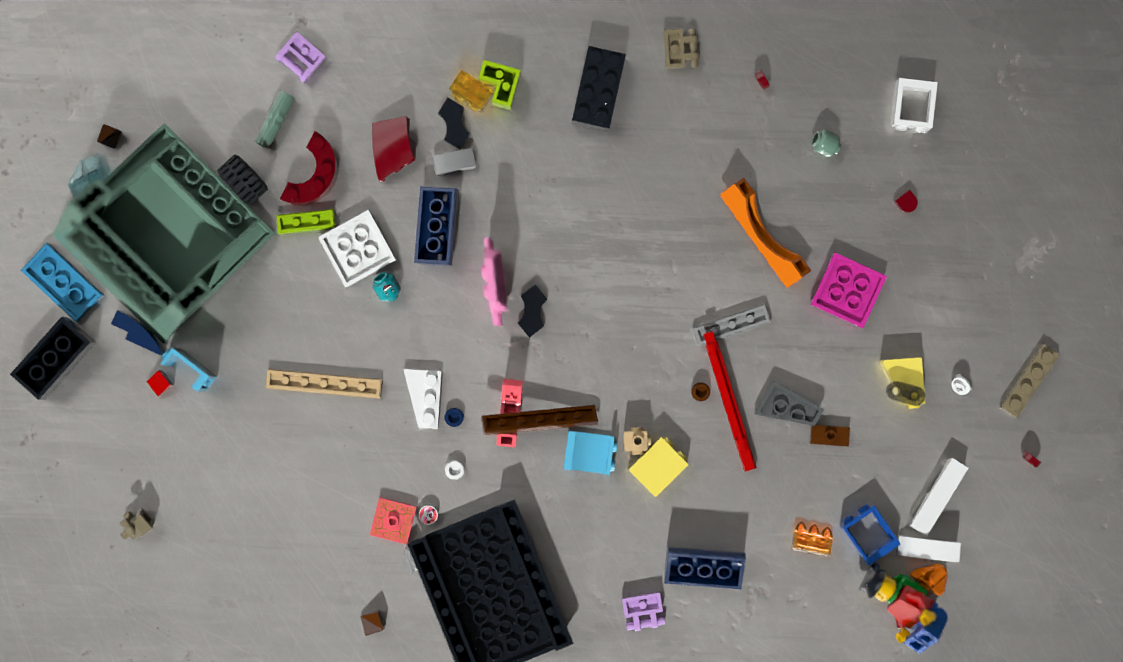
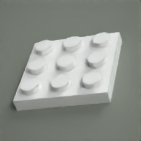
M369 210L318 237L345 288L397 261Z

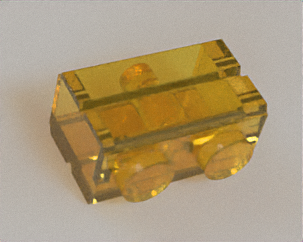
M463 70L460 71L449 87L450 92H452L451 96L459 102L461 99L467 102L466 106L474 112L477 110L482 112L494 95L493 90Z

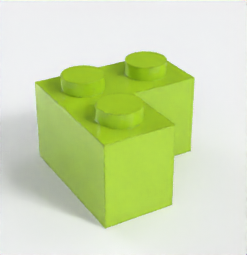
M483 60L478 77L479 82L496 87L492 99L493 106L511 110L521 77V70Z

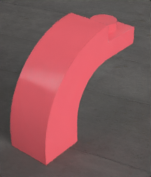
M503 379L500 414L520 412L523 381ZM517 433L497 434V446L516 448Z

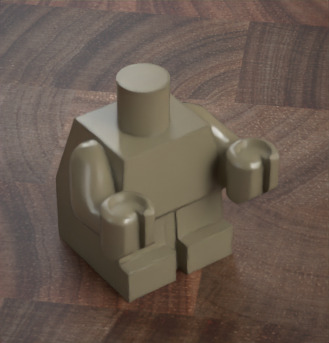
M143 508L137 512L135 517L129 511L124 514V520L120 522V525L124 528L121 537L126 540L128 537L135 539L143 536L152 529L155 522Z

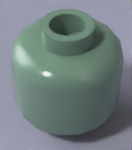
M826 129L820 132L817 131L811 141L813 150L828 158L837 154L841 149L839 136Z

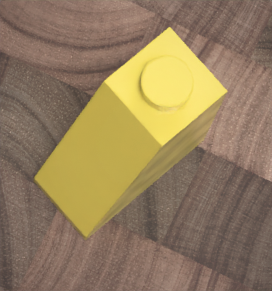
M922 358L880 361V365L902 405H908V409L920 408V404H925Z

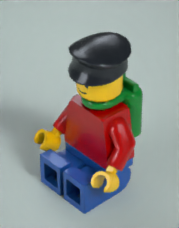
M878 563L871 565L859 590L864 591L870 599L875 597L882 602L887 600V603H889L887 610L894 616L897 627L901 631L896 633L898 643L904 642L920 654L929 646L939 641L947 623L948 615L943 608L938 607L934 600L926 596L928 590L907 575L898 574L896 577L890 578L886 575V571L880 568ZM907 627L908 629H911L914 632L910 634L909 631L905 628Z

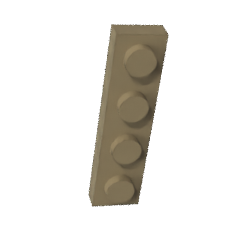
M1042 344L1000 408L1013 417L1018 418L1060 354Z

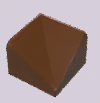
M104 124L102 125L97 142L115 149L122 131Z
M379 610L360 616L365 636L385 629Z

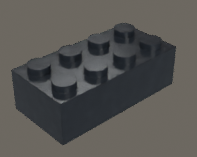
M588 46L572 124L609 132L626 54Z
M61 316L10 375L36 399L46 400L96 342L71 319Z

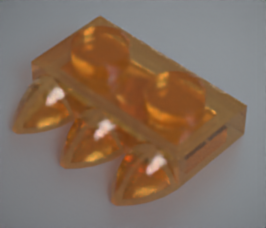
M801 521L793 532L791 550L829 558L832 549V531L829 527H826L820 535L817 525L813 524L807 532L805 524Z

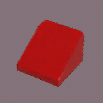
M158 370L146 381L158 397L173 386V383L163 370Z

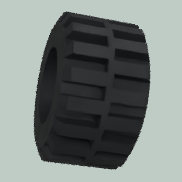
M234 154L217 170L223 181L246 204L252 205L268 190L266 183L238 155Z

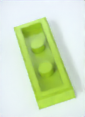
M334 209L276 215L279 235L336 228Z

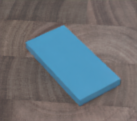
M46 243L21 269L35 285L76 323L104 295L49 243Z

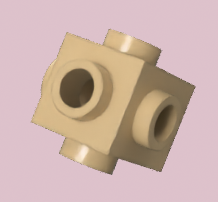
M631 427V431H623L624 451H632V455H641L643 451H648V446H651V435H647V431H643V427ZM637 437L641 440L639 444L634 443Z

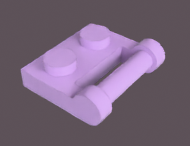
M298 32L291 37L275 56L276 60L282 61L296 73L303 83L309 80L315 70L327 58ZM289 51L308 66L306 71L286 56Z

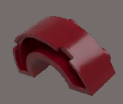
M314 131L306 146L316 159L315 172L304 183L294 184L288 182L280 197V200L292 205L311 204L324 198L335 185L339 169L335 150L316 131Z

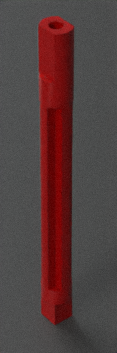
M713 331L703 334L707 344L705 345L744 472L756 469L755 459L719 343L716 341Z

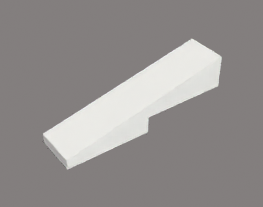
M953 458L946 461L931 491L927 493L910 524L912 528L925 536L929 534L967 472V466Z

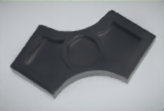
M448 97L438 112V115L444 119L447 127L444 141L461 150L470 136V133L462 124L464 107Z
M536 284L521 295L525 310L518 324L529 338L544 327L540 312L547 298Z

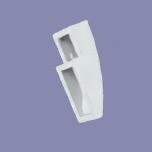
M898 536V541L901 544L897 547V555L959 562L961 547L959 542Z

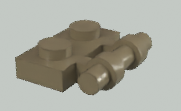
M683 29L664 30L666 69L685 68L686 60L690 61L691 68H697L700 56L697 53V43L699 41L698 36H696V29H688L689 36H683ZM685 43L689 44L690 53H684Z

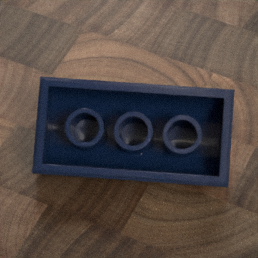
M420 186L414 263L452 266L458 200L457 188Z
M667 547L664 584L742 589L746 554L743 552Z

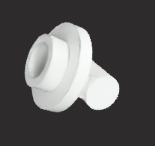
M961 373L955 376V379L952 381L953 390L960 395L967 394L973 388Z

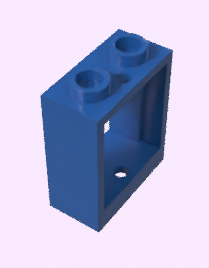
M866 504L858 509L859 513L855 516L850 515L846 517L840 527L865 564L870 566L901 543L876 507ZM871 513L889 539L866 554L848 528Z

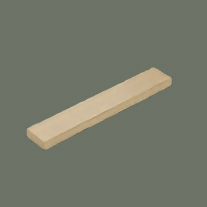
M267 369L266 388L381 398L382 379Z

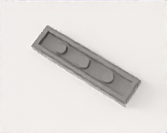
M763 304L692 329L698 346L706 344L703 335L706 332L713 331L715 339L719 340L769 323L771 320L766 305Z

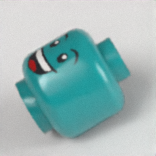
M386 272L377 275L372 284L374 292L381 301H394L398 298L401 290L395 276Z

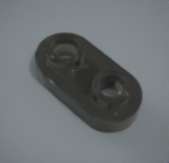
M893 381L886 387V395L891 400L912 406L921 405L925 400V392L920 387L899 381ZM894 387L898 388V394L896 395L892 392ZM913 392L917 394V398L915 400L911 398V394Z

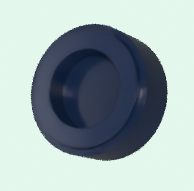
M450 408L446 411L444 419L449 426L457 427L462 424L464 414L458 408Z

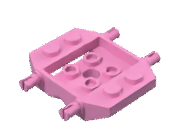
M484 238L485 266H481L482 276L487 281V285L484 286V295L489 300L493 325L501 326L503 325L501 314L508 311L501 259L502 254L500 250L494 251L492 238Z

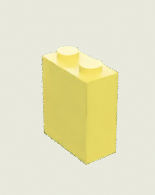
M659 437L648 448V451H645L628 468L655 497L689 465L686 462L688 458L681 451L677 453L672 448L674 444L667 437L665 439Z

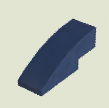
M120 310L116 311L111 325L127 331L126 340L159 355H163L166 352L158 339L146 326L129 314Z

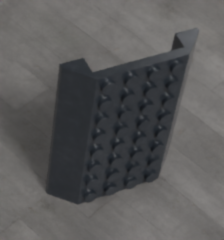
M515 499L407 543L455 662H525L554 649L558 651L574 644Z

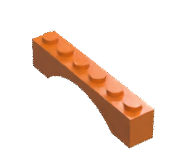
M745 178L734 183L720 194L724 203L732 211L735 218L740 222L747 235L753 240L757 249L763 254L786 288L811 272V269L801 255L783 247L767 231L757 210L755 192Z

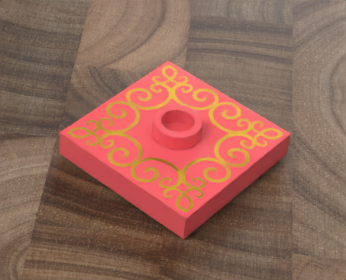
M380 497L370 535L407 544L417 507Z

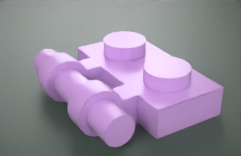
M660 592L622 598L625 618L633 617V622L626 623L627 631L634 629L635 631H640L641 628L646 627L658 628V625L665 624L664 617L656 618V613L663 612ZM650 614V619L639 621V616Z

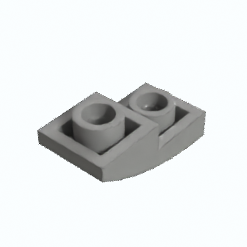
M472 148L432 157L436 176L454 174L459 170L474 169L476 167Z

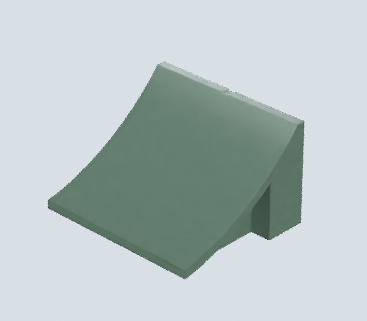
M164 123L103 182L97 178L68 203L52 235L164 344L275 232Z

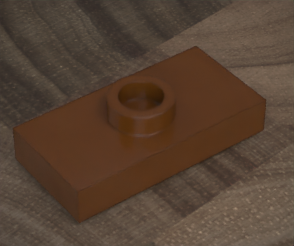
M811 425L810 444L849 447L850 427Z

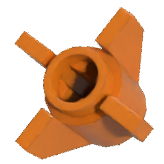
M934 563L930 566L915 569L910 573L913 579L919 580L920 585L928 590L927 597L932 595L933 592L938 596L945 592L948 575L947 569L943 565Z

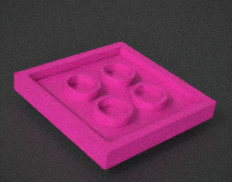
M834 252L810 305L863 329L887 276Z

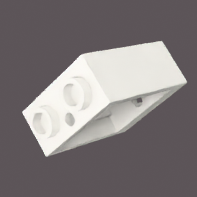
M905 78L896 80L891 126L896 127V130L907 131L908 128L915 129L917 133H926V131L932 129L938 82ZM903 90L929 93L926 122L900 119Z

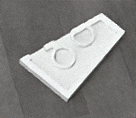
M403 369L418 428L438 429L442 371Z

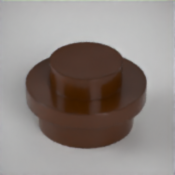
M703 382L696 383L691 389L692 397L697 401L707 400L710 396L709 386Z

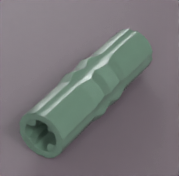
M283 91L279 92L264 120L255 143L270 149L295 99L293 96Z

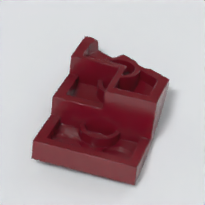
M407 116L372 123L373 155L378 181L384 182L385 177L393 172L397 173L404 166L415 161L416 143L409 137L410 119Z

